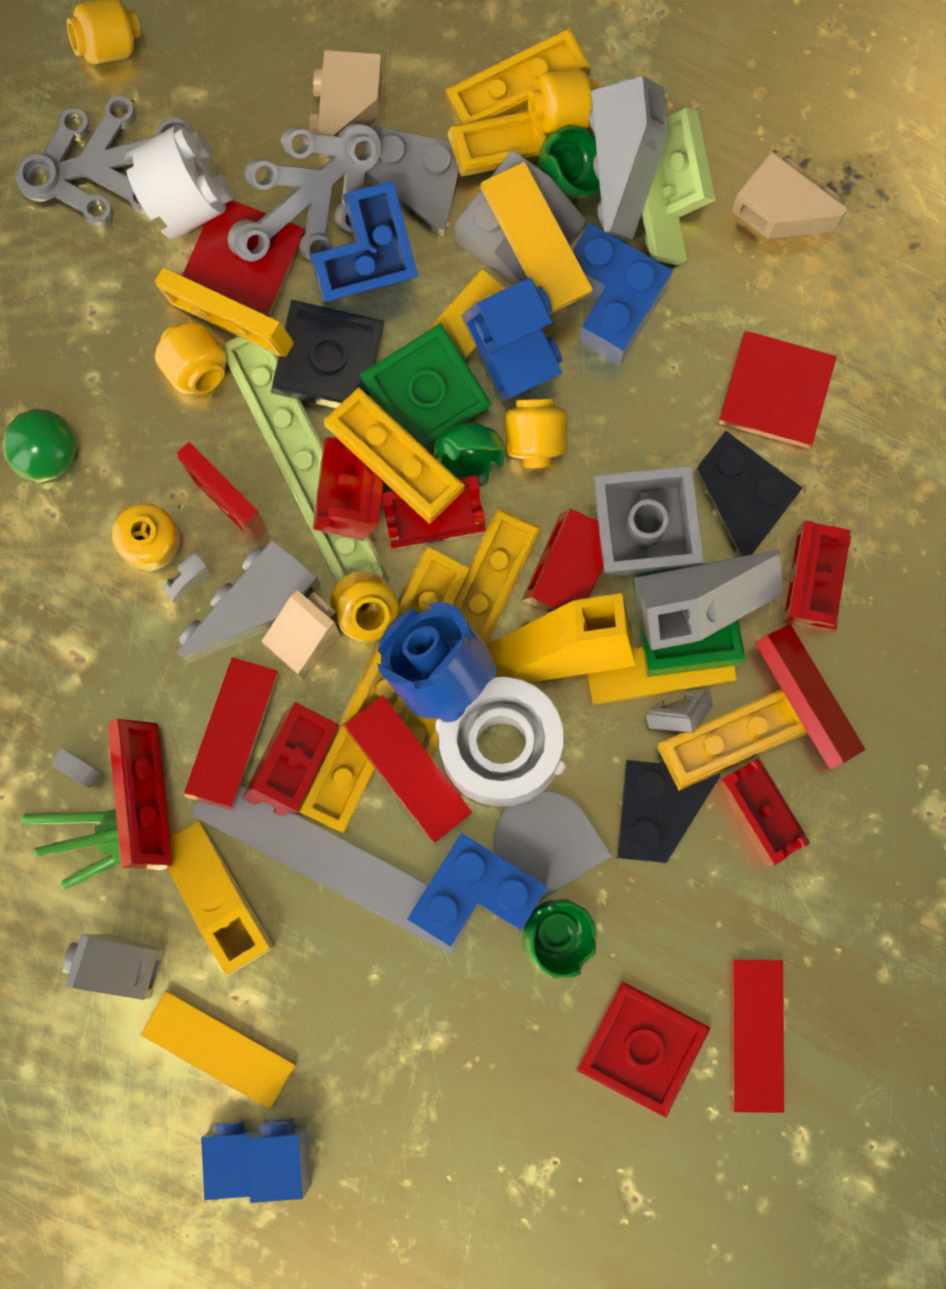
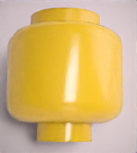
M91 0L79 3L73 11V17L67 19L68 36L75 55H83L85 60L93 65L128 58L134 49V39L141 36L140 25L133 9L127 11L121 0Z
M583 70L543 73L538 79L536 90H531L528 95V109L531 119H539L540 126L547 134L567 125L583 127L588 130L591 126L589 113L593 108L591 90L598 89V83L595 80H590L587 73Z
M186 323L171 326L162 334L155 352L158 368L172 386L183 394L202 395L216 388L224 377L227 363L226 353L211 333L201 324Z
M554 399L516 400V408H511L505 413V450L509 456L523 459V468L552 467L551 458L561 456L567 451V414L563 408L554 406Z
M139 503L128 507L118 516L113 526L112 540L116 551L129 565L139 570L154 571L165 567L174 559L179 549L180 534L177 525L164 509L154 504ZM149 529H151L150 535L147 534Z
M367 571L353 572L343 577L334 587L330 598L331 608L335 611L333 616L341 630L350 638L362 642L376 641L382 638L385 631L399 615L398 601L388 583L379 575Z

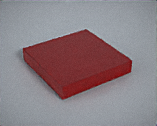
M232 200L226 203L224 213L205 223L182 276L270 317L298 255L299 243L306 230L288 223L270 239V247L264 257L257 261H246L235 255L229 248L228 233L236 222L244 219L258 222L267 213ZM257 234L252 235L248 239V250H253L258 245L259 237Z
M745 330L718 424L810 450L813 446L837 356Z
M190 442L186 443L177 452V459L189 478L251 541L254 540L256 542L268 531L257 509Z
M620 981L576 1071L667 1118L711 1027Z

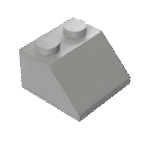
M511 150L491 177L525 161L570 246L587 224L586 219L550 176ZM480 190L455 223V243L515 285L528 279L483 192Z
M692 466L594 475L593 481L604 574L641 577L704 563Z

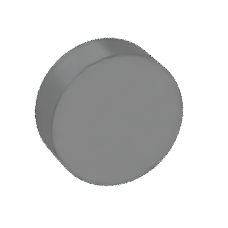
M62 747L59 748L51 761L55 768L88 788L94 787L103 773Z

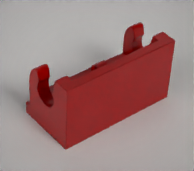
M326 437L323 441L313 530L364 541L379 524L383 480L338 438Z
M477 475L458 479L465 485L464 491L430 524L395 491L382 493L381 499L391 550L486 533L485 515L481 505Z
M571 508L559 514L521 601L550 613L573 600L590 598L603 568L598 521Z
M804 520L797 529L782 623L831 632L837 630L847 556L852 537L850 536V530Z
M294 702L283 713L242 799L253 805L260 804V802L270 804L275 807L274 814L279 816H285L290 811L298 812L339 724Z
M759 757L716 783L766 867L780 863L790 854L810 844L809 839Z

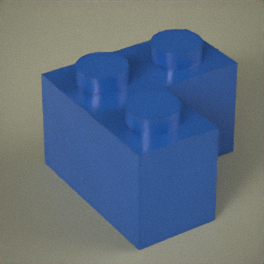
M394 181L343 194L355 242L309 254L321 300L327 302L419 277Z
M589 223L572 250L593 289L588 296L597 300V303L582 325L579 344L620 367L668 289L673 271Z
M531 277L479 301L461 315L502 402L562 374L559 366L562 363L560 350L554 339L550 336L546 338L542 328L552 323L548 315L552 312L551 303L544 289L541 286L535 287Z
M461 833L407 920L450 947L477 904L521 931L548 887Z
M294 1117L266 1119L264 1124H259V1129L247 1130L244 1129V1121L215 1123L214 1132H208L201 1137L204 1200L250 1197V1203L303 1199L311 1187L307 1125L295 1126Z

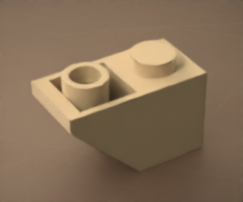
M324 50L323 67H315L313 95L320 96L319 112H311L310 133L338 136L349 125L363 124L369 127L380 117L383 81L381 54ZM319 154V157L323 159H330L332 157L331 155Z
M771 152L739 191L731 212L767 239L834 232L842 222L848 208L842 205L841 198L832 189L826 186L818 187L806 178L804 171L796 162L786 157L781 159Z
M296 590L264 636L262 643L289 669L303 679L341 637L335 624L337 621L333 616L335 611L316 593L313 592L306 598L300 591Z

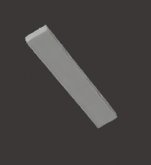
M242 785L233 811L197 801L191 812V815L450 954L453 953L475 911L473 910L450 947L407 920L428 887V884L291 811L285 816H279L274 814L275 807L270 804L260 802V804L253 805L243 800L242 797L247 788Z

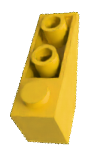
M623 593L573 600L487 644L492 660L497 666L495 677H510L527 683L636 666L632 626Z
M197 821L171 837L172 866L167 869L200 933L225 975L236 973L273 950L275 946L201 822Z

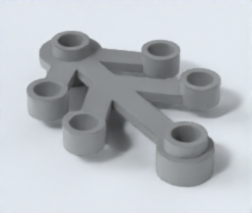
M114 96L106 103V114L80 156L63 161L73 141L86 138L91 129L88 117L83 110L69 108L61 114L60 127L43 154L30 155L20 163L16 172L17 186L21 193L30 200L43 202L55 197L83 212L87 221L92 226L104 227L112 221L114 215L109 200L98 194L90 196L67 182L87 177L129 200L136 213L147 215L142 206L136 203L137 197L128 177L113 169L133 164V161L125 160V154L154 137L108 149L119 130L131 126L136 118L132 102L125 96ZM118 107L128 108V113L122 118L113 116L114 110ZM76 118L83 120L80 128L76 130L67 128L71 120ZM169 118L159 125L156 136L175 125L184 127L190 134L193 133V129L187 121L181 118ZM37 175H49L48 181L40 186L33 184L34 178ZM96 205H104L106 207L105 213L100 217L90 215L91 209Z
M352 124L344 128L338 136L313 134L296 126L285 130L281 137V146L286 154L298 159L306 158L311 152L331 155L333 157L319 169L276 165L263 158L252 159L245 168V178L250 185L260 190H268L274 185L297 188L258 222L249 219L236 222L228 233V245L231 251L246 261L261 259L269 250L270 239L308 205L306 231L299 243L301 255L311 261L309 256L310 246L316 240L321 242L320 251L331 249V242L325 237L332 185L344 175L343 194L363 189L365 172L375 166L381 154L380 138L372 128L363 124ZM301 134L303 145L299 150L294 151L292 149V140L296 135ZM363 141L365 143L364 152L357 158L354 153L355 146ZM261 166H266V178L261 182H257L255 178L257 169ZM342 196V203L336 208L334 219L340 228L352 233L351 225H347L345 222L347 211ZM257 234L259 237L258 245L255 249L248 250V239L252 235Z

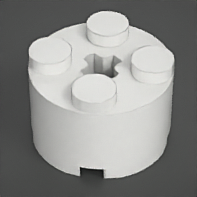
M175 125L125 154V160H131L134 164L133 167L126 171L138 201L151 221L160 216L168 226L161 230V232L170 239H176L221 215L226 210V203L234 199L230 185L221 174L216 175L208 159L212 156V151L204 135L199 130L190 134L180 125Z

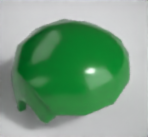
M567 125L550 133L543 141L539 151V169L553 179L568 199H580L600 191V183L595 174L593 164L594 157L597 155L595 137L586 128Z
M35 408L18 414L5 428L2 449L8 465L18 476L42 483L60 478L72 466L77 443L75 435L65 418L51 410Z
M463 423L448 428L441 433L433 444L431 455L457 479L477 475L478 483L481 485L488 481L490 467L494 462L497 463L498 467L503 466L505 451L503 440L495 430L478 423Z
M569 899L545 901L533 910L523 926V949L531 964L555 979L576 977L581 974L582 966L596 953L595 923L587 909Z

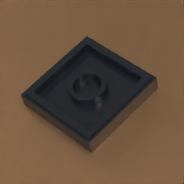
M291 299L285 330L294 341V345L286 357H278L271 393L337 408L358 387L369 396L370 393L359 378V374L376 364L385 321Z

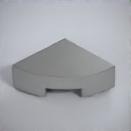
M192 554L178 565V570L180 571L178 575L172 579H166L163 590L174 604L211 577L212 574L199 556Z
M710 691L685 692L686 699L675 701L666 706L664 700L658 702L646 713L649 728L693 733L713 705Z

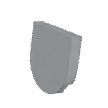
M543 791L527 802L515 806H507L501 814L495 829L494 847L496 855L548 887L539 902L611 857V854L583 810L568 797L555 792Z

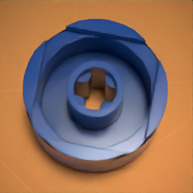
M445 602L428 603L432 609L417 613L413 608L399 616L388 627L379 642L378 652L382 656L381 665L378 663L377 665L381 675L413 713L424 718H440L446 723L453 722L464 714L466 707L482 693L487 683L495 677L497 666L492 660L488 647L457 607Z

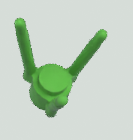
M116 809L105 812L24 814L21 817V821L25 824L103 823L94 826V834L59 841L33 849L35 857H42L98 844L101 855L111 854L63 880L60 884L62 889H69L117 864H121Z

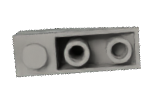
M644 76L591 90L593 108L590 110L589 120L595 134L597 150L593 164L595 174L600 183L601 202L598 204V217L605 233L624 241L633 240L669 136L665 90Z
M273 540L265 549L259 545L244 561L242 568L245 572L234 585L229 582L226 583L215 594L210 602V605L214 608L202 622L199 620L193 621L184 630L178 640L182 646L176 653L187 663H191L268 631L290 596L296 590L308 598L320 587L321 584L317 576Z
M779 549L634 578L638 619L651 650L701 641L783 595L781 554Z
M81 934L78 943L72 942L64 959L63 972L69 974L65 986L140 1000L150 999L165 950L110 934Z

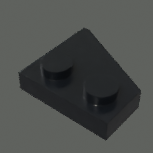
M727 431L722 434L695 470L704 491L710 495L714 503V510L721 524L725 525L737 549L735 552L738 557L754 553L803 489V487Z
M626 760L616 859L667 863L720 778V773L682 790H678L666 764Z

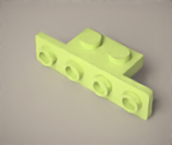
M623 78L622 80L618 81L617 83L623 82V81H626V80H630V79H629V78ZM684 108L667 117L669 136L642 211L646 232L645 243L650 257L658 262L680 265L687 261L679 217L716 201L698 110Z

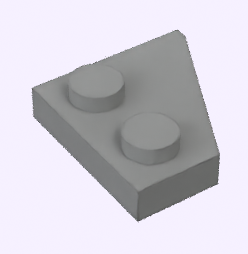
M373 125L372 129L380 138L381 154L375 166L366 171L364 177L374 185L394 181L399 204L409 212L412 210L430 224L431 230L436 234L445 236L460 176L450 142Z

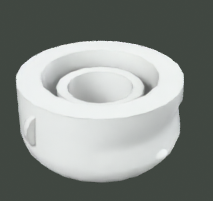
M494 677L487 683L482 693L466 707L464 714L459 719L447 723L439 719L435 723L436 731L439 734V750L447 775L462 793L481 804L503 807L527 802L542 793L553 781L554 777L563 773L566 769L565 764L561 761L564 751V736L559 713L551 700L542 691L523 680L510 677ZM507 724L513 725L520 730L525 737L526 744L525 749L517 759L509 763L498 764L492 763L483 757L478 750V741L483 731L490 726Z

